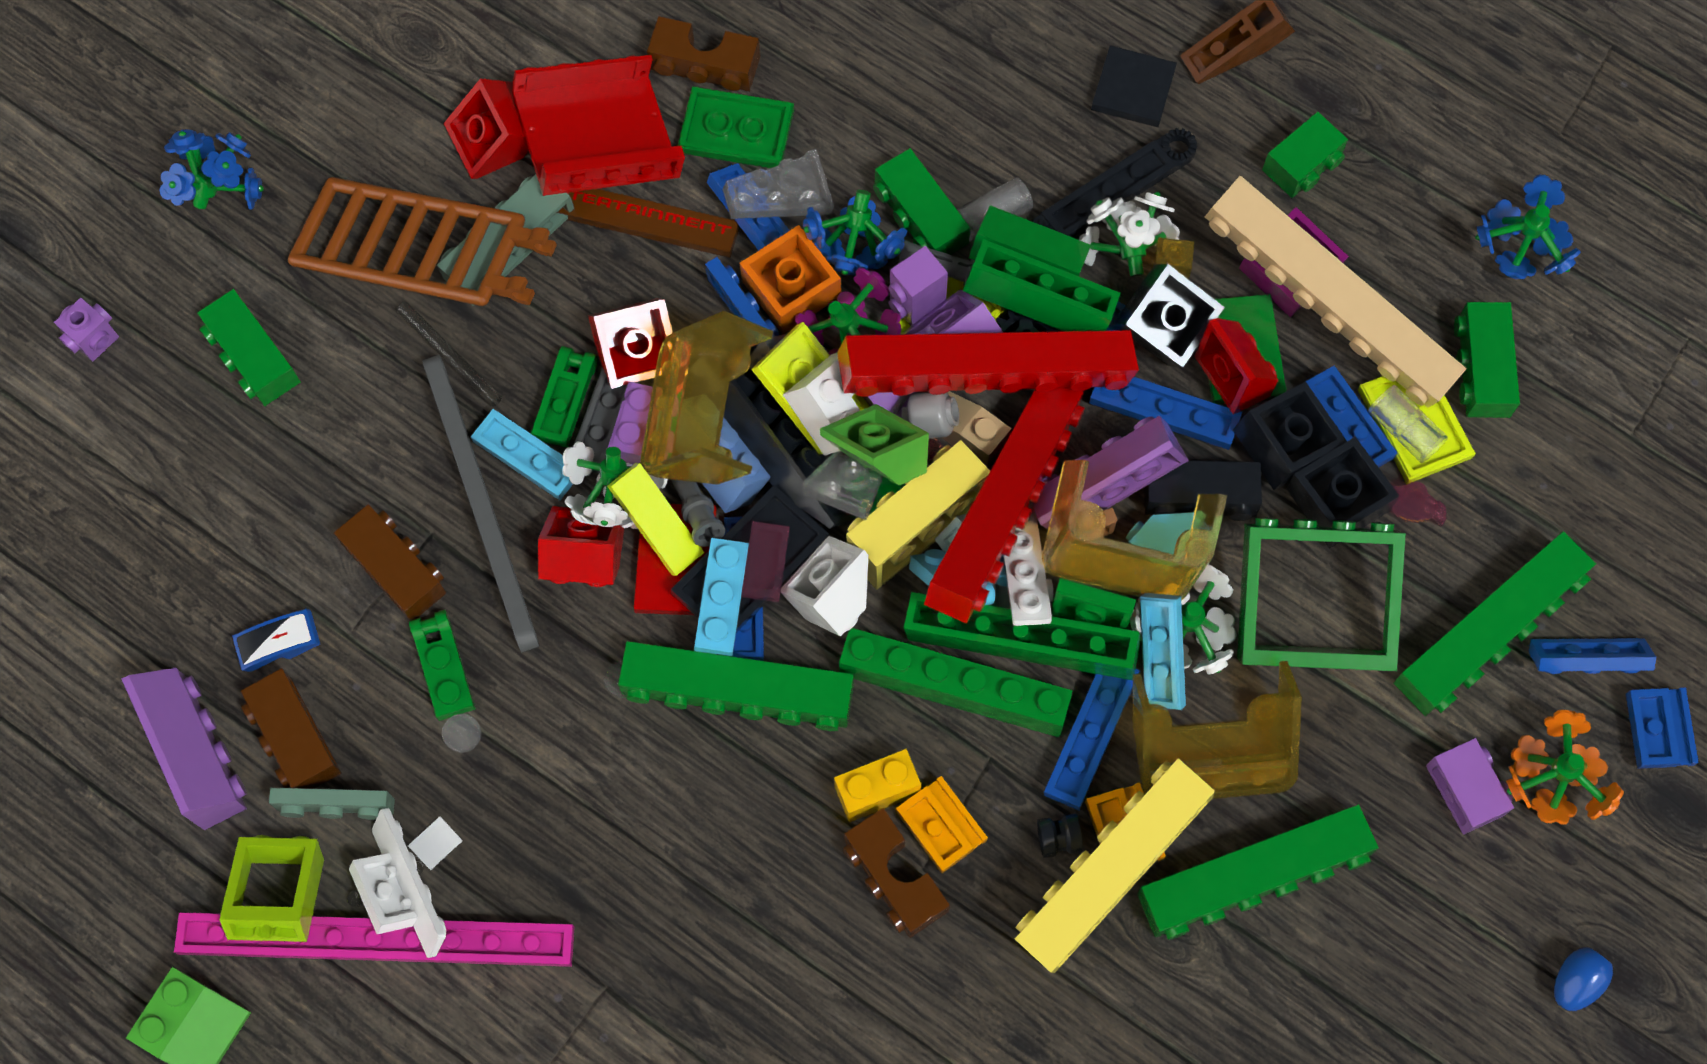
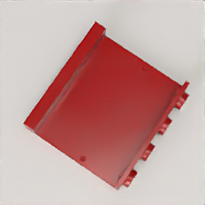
M651 55L628 56L626 58L610 60L597 59L591 62L574 64L562 63L556 66L528 67L514 71L512 95L543 196L680 178L685 155L682 146L672 147L649 79L652 64Z

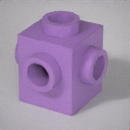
M82 298L78 299L74 304L67 306L60 314V317L54 322L63 333L59 337L61 342L74 354L80 350L92 362L119 338L108 323L112 320V317L99 304L96 303L91 307Z

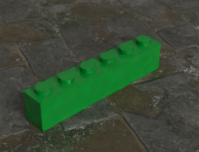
M1563 531L1403 671L1393 684L1425 717L1435 708L1441 714L1457 699L1453 694L1455 690L1462 684L1467 689L1473 686L1485 674L1480 669L1489 660L1494 665L1500 662L1512 651L1507 644L1515 637L1522 642L1539 627L1534 620L1542 613L1549 618L1565 604L1560 597L1569 589L1576 594L1592 579L1587 573L1596 563Z
M911 592L904 624V630L909 641L1134 680L1140 648L1139 631L1053 616L1050 624L1015 626L1012 623L1011 609L984 605L981 612L974 610L966 624L924 605L926 594Z
M851 628L848 632L839 661V672L854 674L855 680L1058 738L1064 725L1073 692L1070 689Z
M627 641L618 686L622 695L627 696V700L635 703L646 704L649 703V699L664 701L665 706L675 709H686L687 705L702 707V711L710 714L722 715L727 710L740 712L741 717L750 720H762L763 716L778 718L777 721L785 725L798 726L802 721L816 723L815 727L821 730L838 731V727L847 728L854 687V674Z
M1358 804L1142 886L1137 895L1155 938L1166 934L1167 939L1170 940L1190 931L1188 925L1202 920L1204 926L1226 918L1224 911L1238 906L1240 911L1244 912L1255 908L1263 903L1261 900L1263 896L1274 892L1277 898L1289 895L1299 890L1297 883L1311 879L1313 884L1328 880L1335 876L1333 870L1347 865L1349 871L1362 867L1371 862L1369 856L1379 847Z

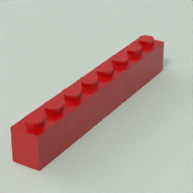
M1131 330L845 336L837 352L843 394L856 393L857 396L861 397L883 392H892L894 395L904 396L913 392L929 391L933 395H940L949 391L965 390L968 394H977L985 390H1001L1004 393H1013L1020 389H1036L1039 392H1048L1056 388H1071L1073 391H1083L1091 387H1106L1108 390H1119L1126 387L1139 371Z
M1056 388L1048 392L1034 390L931 579L924 605L966 624L974 610L982 611L990 592L985 589L988 582L996 584L1004 566V563L1000 562L1002 555L1007 557L1011 555L1018 536L1014 534L1017 528L1024 530L1032 512V509L1028 508L1030 502L1038 503L1046 485L1045 482H1042L1043 477L1051 478L1059 460V457L1055 456L1057 450L1060 452L1065 451L1072 432L1068 431L1070 425L1077 428L1082 418L1085 407L1080 406L1084 391H1073L1071 388Z

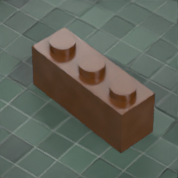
M368 504L338 528L334 535L409 620L416 619L446 594L440 583L444 577L430 561L424 565L416 557L421 552L409 537L405 536L400 539L393 530L397 525L384 510L377 514Z
M283 668L241 690L247 702L241 705L242 710L251 725L256 723L259 725L263 735L258 737V740L269 758L273 755L275 756L280 766L275 770V773L284 788L315 789L342 774L292 678Z

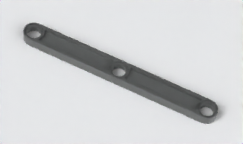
M440 354L423 359V366L521 653L540 647L444 363Z

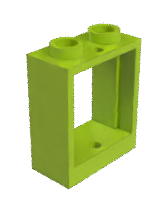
M265 835L239 837L219 918L228 940L307 942L324 863L317 839H310L305 836L293 838H271ZM252 863L302 864L293 907L242 906Z

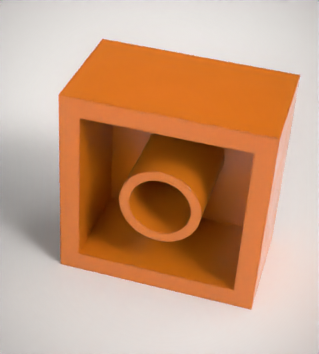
M800 225L739 263L743 284L782 335L796 326L795 316L797 314L803 313L808 309L816 314L828 306L831 301H836L841 293L840 276L815 244L807 238Z

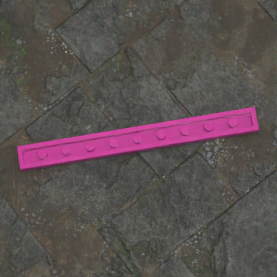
M179 913L174 953L178 955L572 967L575 927L573 924L444 921L446 937L437 955L427 958L414 926L376 934L370 918L312 917L307 942L228 940L219 920L220 914Z

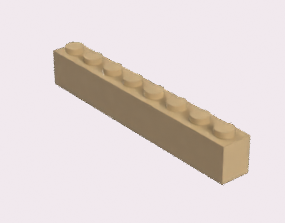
M1242 176L1236 179L1206 214L1205 218L1210 221L1209 226L1215 233L1221 237L1227 236L1238 245L1237 250L1243 257L1249 261H1257L1266 269L1265 274L1271 281L1278 285H1285L1294 293L1293 298L1306 309L1312 308L1322 317L1321 322L1326 328L1334 333L1340 332L1350 341L1349 346L1354 352L1362 357L1368 356L1378 365L1377 369L1382 376L1393 382L1396 380L1406 389V395L1414 403L1421 406L1425 405L1428 408L1439 402L1467 369Z

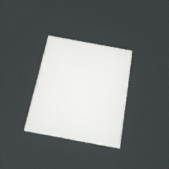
M439 816L408 847L432 870L463 840Z

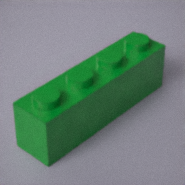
M985 239L981 243L963 288V292L1065 332L1106 331L1120 296V292Z

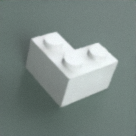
M834 353L784 393L783 396L824 456L841 451L820 435V428L861 410L852 399L855 393L843 394L838 354Z

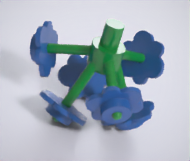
M185 129L173 134L168 140L169 143L164 146L165 152H176L179 154L180 159H187L192 173L186 172L185 166L180 163H175L171 165L169 171L162 172L161 181L163 184L160 187L162 198L171 200L176 206L182 205L184 200L191 201L194 198V207L206 209L209 198L215 197L217 191L245 192L248 209H254L257 199H261L264 188L261 178H257L253 168H249L248 173L245 174V184H239V176L243 173V168L240 164L236 163V157L233 152L237 151L247 158L251 156L250 152L245 149L247 142L242 139L240 134L235 135L228 132L224 136L221 133H217L215 137L228 146L220 154L215 151L213 138L205 136L204 133L197 134L196 131Z
M1537 175L1534 177L1533 182L1525 183L1523 188L1526 193L1524 200L1529 206L1536 207L1529 210L1525 216H1520V209L1512 207L1511 202L1506 199L1499 200L1495 208L1488 210L1487 217L1490 220L1488 223L1485 214L1481 215L1483 225L1476 226L1478 234H1476L1475 239L1480 241L1481 248L1489 246L1491 254H1494L1491 238L1498 236L1501 241H1508L1511 235H1518L1520 232L1525 235L1517 254L1512 251H1504L1502 255H1497L1495 258V262L1499 264V270L1506 276L1513 279H1525L1527 276L1535 275L1536 268L1530 264L1528 258L1524 257L1532 239L1535 241L1533 250L1537 255L1545 256L1549 253L1550 256L1555 258L1551 264L1544 268L1545 275L1553 271L1557 275L1569 272L1570 268L1576 264L1574 258L1581 253L1579 249L1575 248L1563 255L1561 253L1562 249L1569 248L1573 243V236L1568 232L1569 225L1565 221L1557 223L1556 220L1549 217L1552 205H1560L1565 200V193L1561 191L1562 184L1560 181H1551L1546 175Z
M857 190L856 196L850 198L848 207L843 208L838 217L822 221L817 210L814 211L813 207H808V214L806 219L803 220L804 232L807 238L813 240L812 242L822 255L827 258L826 260L835 265L834 270L843 275H855L856 270L860 267L866 270L879 269L888 263V259L898 256L905 246L904 237L907 234L905 228H900L898 231L894 230L888 236L878 228L881 222L880 215L875 212L876 205L870 200L871 193L865 190ZM839 225L833 233L826 229L828 227ZM844 231L850 235L846 252L841 247L842 242L839 239ZM859 233L860 236L866 237L868 246L862 250V254L856 256V259H852ZM873 234L881 241V243L878 246L876 245Z

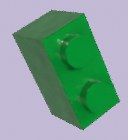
M1317 111L1267 154L1262 171L1293 198L1302 190L1304 192L1311 190L1319 181L1321 173L1326 169L1329 171L1334 170L1345 158L1343 151L1348 138Z

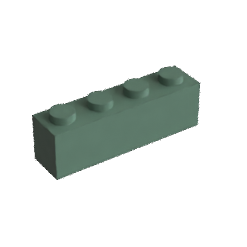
M535 174L533 177L526 178L520 184L518 191L508 200L501 201L495 209L520 213L525 217L523 228H546L549 230L550 236L568 219L567 215L557 212L563 207L570 213L574 206L570 195L567 193L543 196L537 175ZM490 223L461 287L473 290L479 289L507 225ZM467 237L457 247L447 250L437 264L446 282ZM514 246L501 276H507L533 250Z

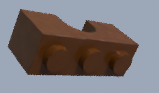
M658 16L647 50V55L652 56L650 70H654L664 76L677 75L686 77L696 83L708 82L722 85L724 88L732 91L740 89L750 92L761 57L759 38L725 31L723 40L717 48L710 51H700L693 47L692 23Z
M884 808L844 833V840L847 845L842 849L855 868L859 865L862 866L868 875V878L864 880L867 888L876 900L883 897L891 909L886 915L898 933L905 930L909 938H911L949 912V903L928 873L913 882L898 881L890 874L887 864L894 854L905 848V839Z

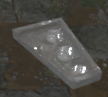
M816 148L807 151L803 157L792 160V158L782 160L778 166L764 170L760 168L727 180L723 187L731 219L806 216L808 214V207H813L814 211L817 210L820 215H830L834 208Z
M838 451L826 459L802 483L803 495L867 520L884 476L865 467L842 451Z

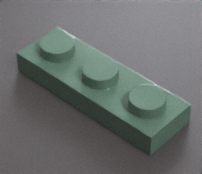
M270 788L269 804L280 811V815L284 817L301 818L304 817V812H319L320 817L339 819L343 817V813H358V818L376 820L381 809L389 808L391 813L394 814L395 799L388 791Z

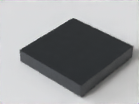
M1110 45L1091 110L1159 128L1177 62Z

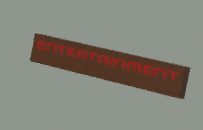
M601 189L567 193L571 197L574 209L569 213L562 207L557 212L567 215V220L729 258H731L740 229L735 220Z

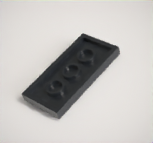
M775 485L721 538L749 543L736 633L793 576L829 536L826 530ZM709 551L671 589V594L698 619Z

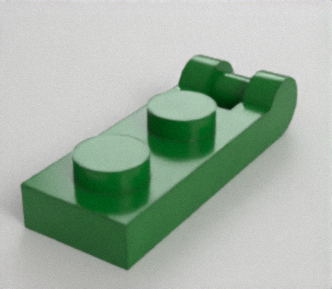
M562 346L560 348L531 432L533 436L542 442L568 448L591 377L597 368V354L586 352L583 355L575 353L574 349ZM570 367L579 368L578 374L567 371Z
M446 609L435 612V617L421 620L419 617L409 621L436 718L439 721L476 709ZM440 631L442 640L429 644L427 635Z

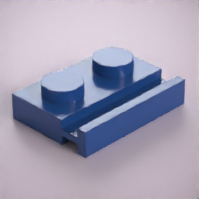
M1686 687L1669 690V688L1630 690L1626 693L1637 769L1677 767L1682 765L1694 766L1699 763Z

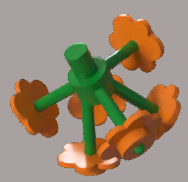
M1558 710L1553 716L1544 719V724L1547 726V734L1553 737L1563 736L1564 753L1558 758L1549 757L1547 752L1544 751L1545 743L1542 739H1534L1530 735L1520 737L1518 747L1514 748L1511 752V758L1515 762L1513 766H1508L1512 778L1506 780L1509 787L1507 793L1513 795L1516 802L1523 799L1528 809L1533 808L1538 811L1537 816L1541 821L1545 823L1557 822L1564 825L1569 822L1571 817L1576 815L1577 807L1572 802L1567 801V796L1564 794L1568 784L1576 787L1582 785L1593 796L1592 800L1585 807L1588 811L1587 816L1591 820H1595L1601 815L1608 816L1618 808L1624 790L1616 782L1600 789L1595 787L1598 783L1597 777L1604 776L1608 770L1606 761L1599 758V750L1595 747L1586 749L1580 744L1572 745V738L1577 737L1578 733H1587L1591 729V724L1586 721L1584 714L1576 713L1572 710ZM1548 765L1552 766L1551 770L1540 774V769H1544ZM1528 776L1530 778L1528 780L1520 782L1518 777ZM1552 778H1556L1559 781L1555 793L1548 789H1539L1530 804L1524 790Z

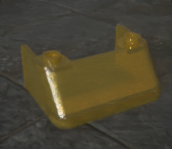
M722 311L673 332L666 337L658 355L640 464L648 475L664 479L721 484L751 474L752 466L734 460L731 450L719 446L729 381L737 379L740 375L747 372L751 363V347L772 339L773 331Z
M1082 459L1064 461L1042 554L1045 570L1054 577L1137 597L1144 593L1181 596L1182 601L1214 556L1227 496L1222 494H1198L1191 529L1184 531L1178 537L1174 554H1169L1103 538L1106 527L1104 511L1095 503L1081 500L1089 461Z
M1288 661L1279 662L1278 693L1264 694L1253 699L1247 709V721L1172 727L1170 712L1164 706L1149 704L1141 674H1133V728L1140 781L1144 795L1153 786L1151 777L1165 761L1172 765L1178 758L1215 790L1212 799L1281 793L1289 790L1298 778L1302 696Z

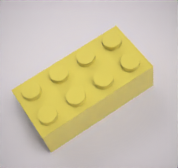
M962 440L953 447L946 445L939 450L933 458L934 462L927 467V473L905 483V486L897 493L893 491L887 493L879 500L876 505L877 509L868 517L865 515L859 516L848 527V533L846 534L847 543L865 550L869 555L867 580L876 590L908 565L911 555L921 554L936 541L935 538L957 516L967 515L990 470Z

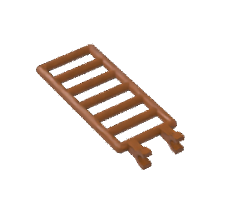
M330 177L326 180L287 260L293 267L478 306L487 305L492 294L508 297L518 303L530 305L535 292L533 289L526 288L528 280L521 276L509 278L501 276L514 246L532 249L541 255L552 257L557 244L553 240H548L550 232L546 228H523L525 217L520 213ZM336 192L352 195L322 257L305 255ZM366 199L382 201L353 263L348 264L336 261ZM397 204L413 207L383 271L368 268L367 265ZM427 211L444 213L415 277L398 274ZM459 216L476 219L446 284L430 281L429 279ZM490 223L507 225L479 289L473 290L461 287Z

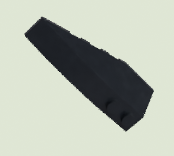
M754 340L707 349L684 376L695 396L707 395L771 478L768 481L773 486L775 485L799 508L830 529L852 522L856 516L837 479L828 476L825 470V466L828 463L826 457L823 454H818L771 393L763 388L762 382L757 379L751 370V365L747 360L757 348Z

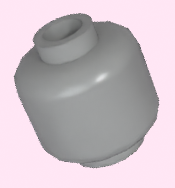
M929 391L915 392L910 396L907 407L902 408V418L928 432L929 439L947 437L952 433L954 426L959 424L958 403L955 397H950L948 393L933 395Z

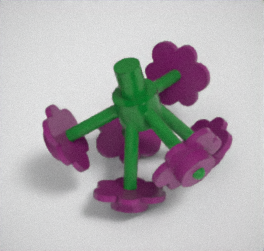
M861 267L858 268L854 281L860 286L861 292L856 298L850 292H842L837 297V301L829 303L828 311L830 316L827 320L817 321L815 313L808 309L795 316L796 323L804 322L822 346L824 345V338L821 333L823 329L830 326L839 330L841 344L845 336H848V333L851 335H861L857 328L862 326L874 329L875 335H900L901 324L899 322L901 316L899 313L886 309L881 315V320L875 322L869 320L866 312L863 311L865 308L864 299L866 297H875L878 301H884L890 293L889 288L885 285V280L880 274ZM839 349L830 350L829 355L837 353Z

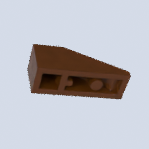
M1256 0L1186 50L1180 57L1195 81L1200 84L1266 53L1293 34L1295 30L1274 0Z

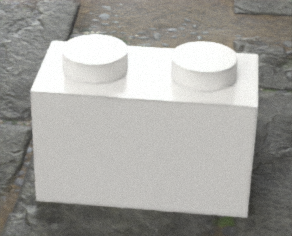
M828 536L779 591L807 621L841 637L844 632L854 627L859 615L866 609L869 555L861 548Z

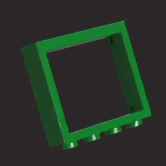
M1270 517L1255 518V524H1244L1237 659L1242 665L1397 671L1406 533L1394 530V523L1371 522V529L1356 528V522L1333 520L1332 527L1317 526V520L1294 519V525H1278L1279 519ZM1261 539L1389 544L1382 650L1255 645Z

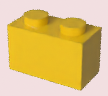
M907 749L834 777L835 790L849 823L875 813L882 808L885 809L905 801L921 790V782Z

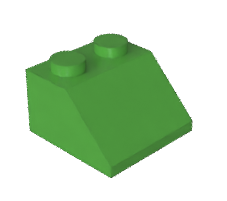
M877 404L820 428V435L847 456L886 477L893 483L901 485L927 473L929 433Z
M172 967L126 1039L168 1064H219L251 1012L190 975Z

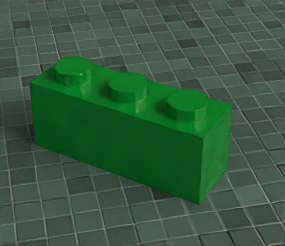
M911 148L875 169L873 189L876 196L882 203L887 202L893 209V217L900 228H907L913 236L914 244L926 246L927 248L950 255L969 244L970 226Z
M990 205L977 232L969 258L975 260L981 243L985 239L1079 276L1091 245Z
M234 289L197 312L205 324L199 330L211 346L218 343L224 350L218 356L231 373L236 369L240 372L243 378L237 382L250 400L257 396L265 407L301 383L292 367Z
M1467 302L1460 315H1456L1454 321L1455 337H1460L1461 349L1457 352V361L1467 368L1463 372V382L1460 385V403L1465 404L1466 417L1510 418L1520 405L1511 302Z

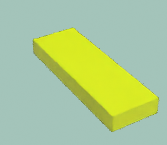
M640 463L633 464L607 485L671 575L677 576L704 553L702 548L695 544L692 534Z

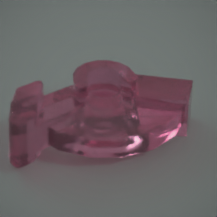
M1415 481L1405 486H1393L1400 495L1391 509L1397 517L1413 523L1428 521L1432 518L1439 526L1445 524L1447 515L1446 505L1430 496L1423 483Z

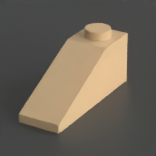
M950 391L947 392L950 397H955L958 403L959 424L954 426L949 436L942 437V439L952 446L962 440L989 469L1001 453L1011 434L1012 428L983 407Z

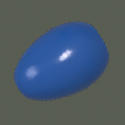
M1583 947L1571 953L1563 962L1555 981L1554 997L1557 1004L1567 1011H1578L1591 1005L1610 985L1613 977L1612 963L1589 947Z

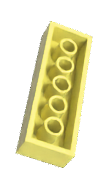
M1179 758L1172 765L1165 761L1151 777V783L1153 784L1151 789L1145 795L1139 790L1124 806V812L1127 815L1119 824L1112 820L1097 836L1101 844L1094 852L1090 854L1085 850L1070 866L1074 874L1066 883L1063 884L1057 880L1042 898L1047 901V904L1038 914L1030 910L1015 927L1020 932L1015 940L1051 973H1055L1213 798L1215 790Z

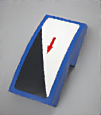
M309 609L268 620L232 636L241 670L247 672L259 669L281 657L292 659L320 645L312 612Z

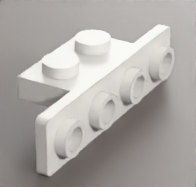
M1030 502L1028 508L1032 509V512L1024 530L1017 528L1014 532L1018 539L1009 557L1003 555L1012 623L1015 626L1050 624L1052 621L1050 602H1053L1052 580L1046 579L1045 575L1049 571L1048 552L1041 549L1037 516L1033 502Z
M389 808L381 809L372 828V833L381 851V855L353 860L349 871L376 934L414 926L427 958L435 957L446 937L445 923L435 912L431 903L430 890L426 884L422 883L418 874L415 856L412 852L408 851L403 840L400 823L394 820Z

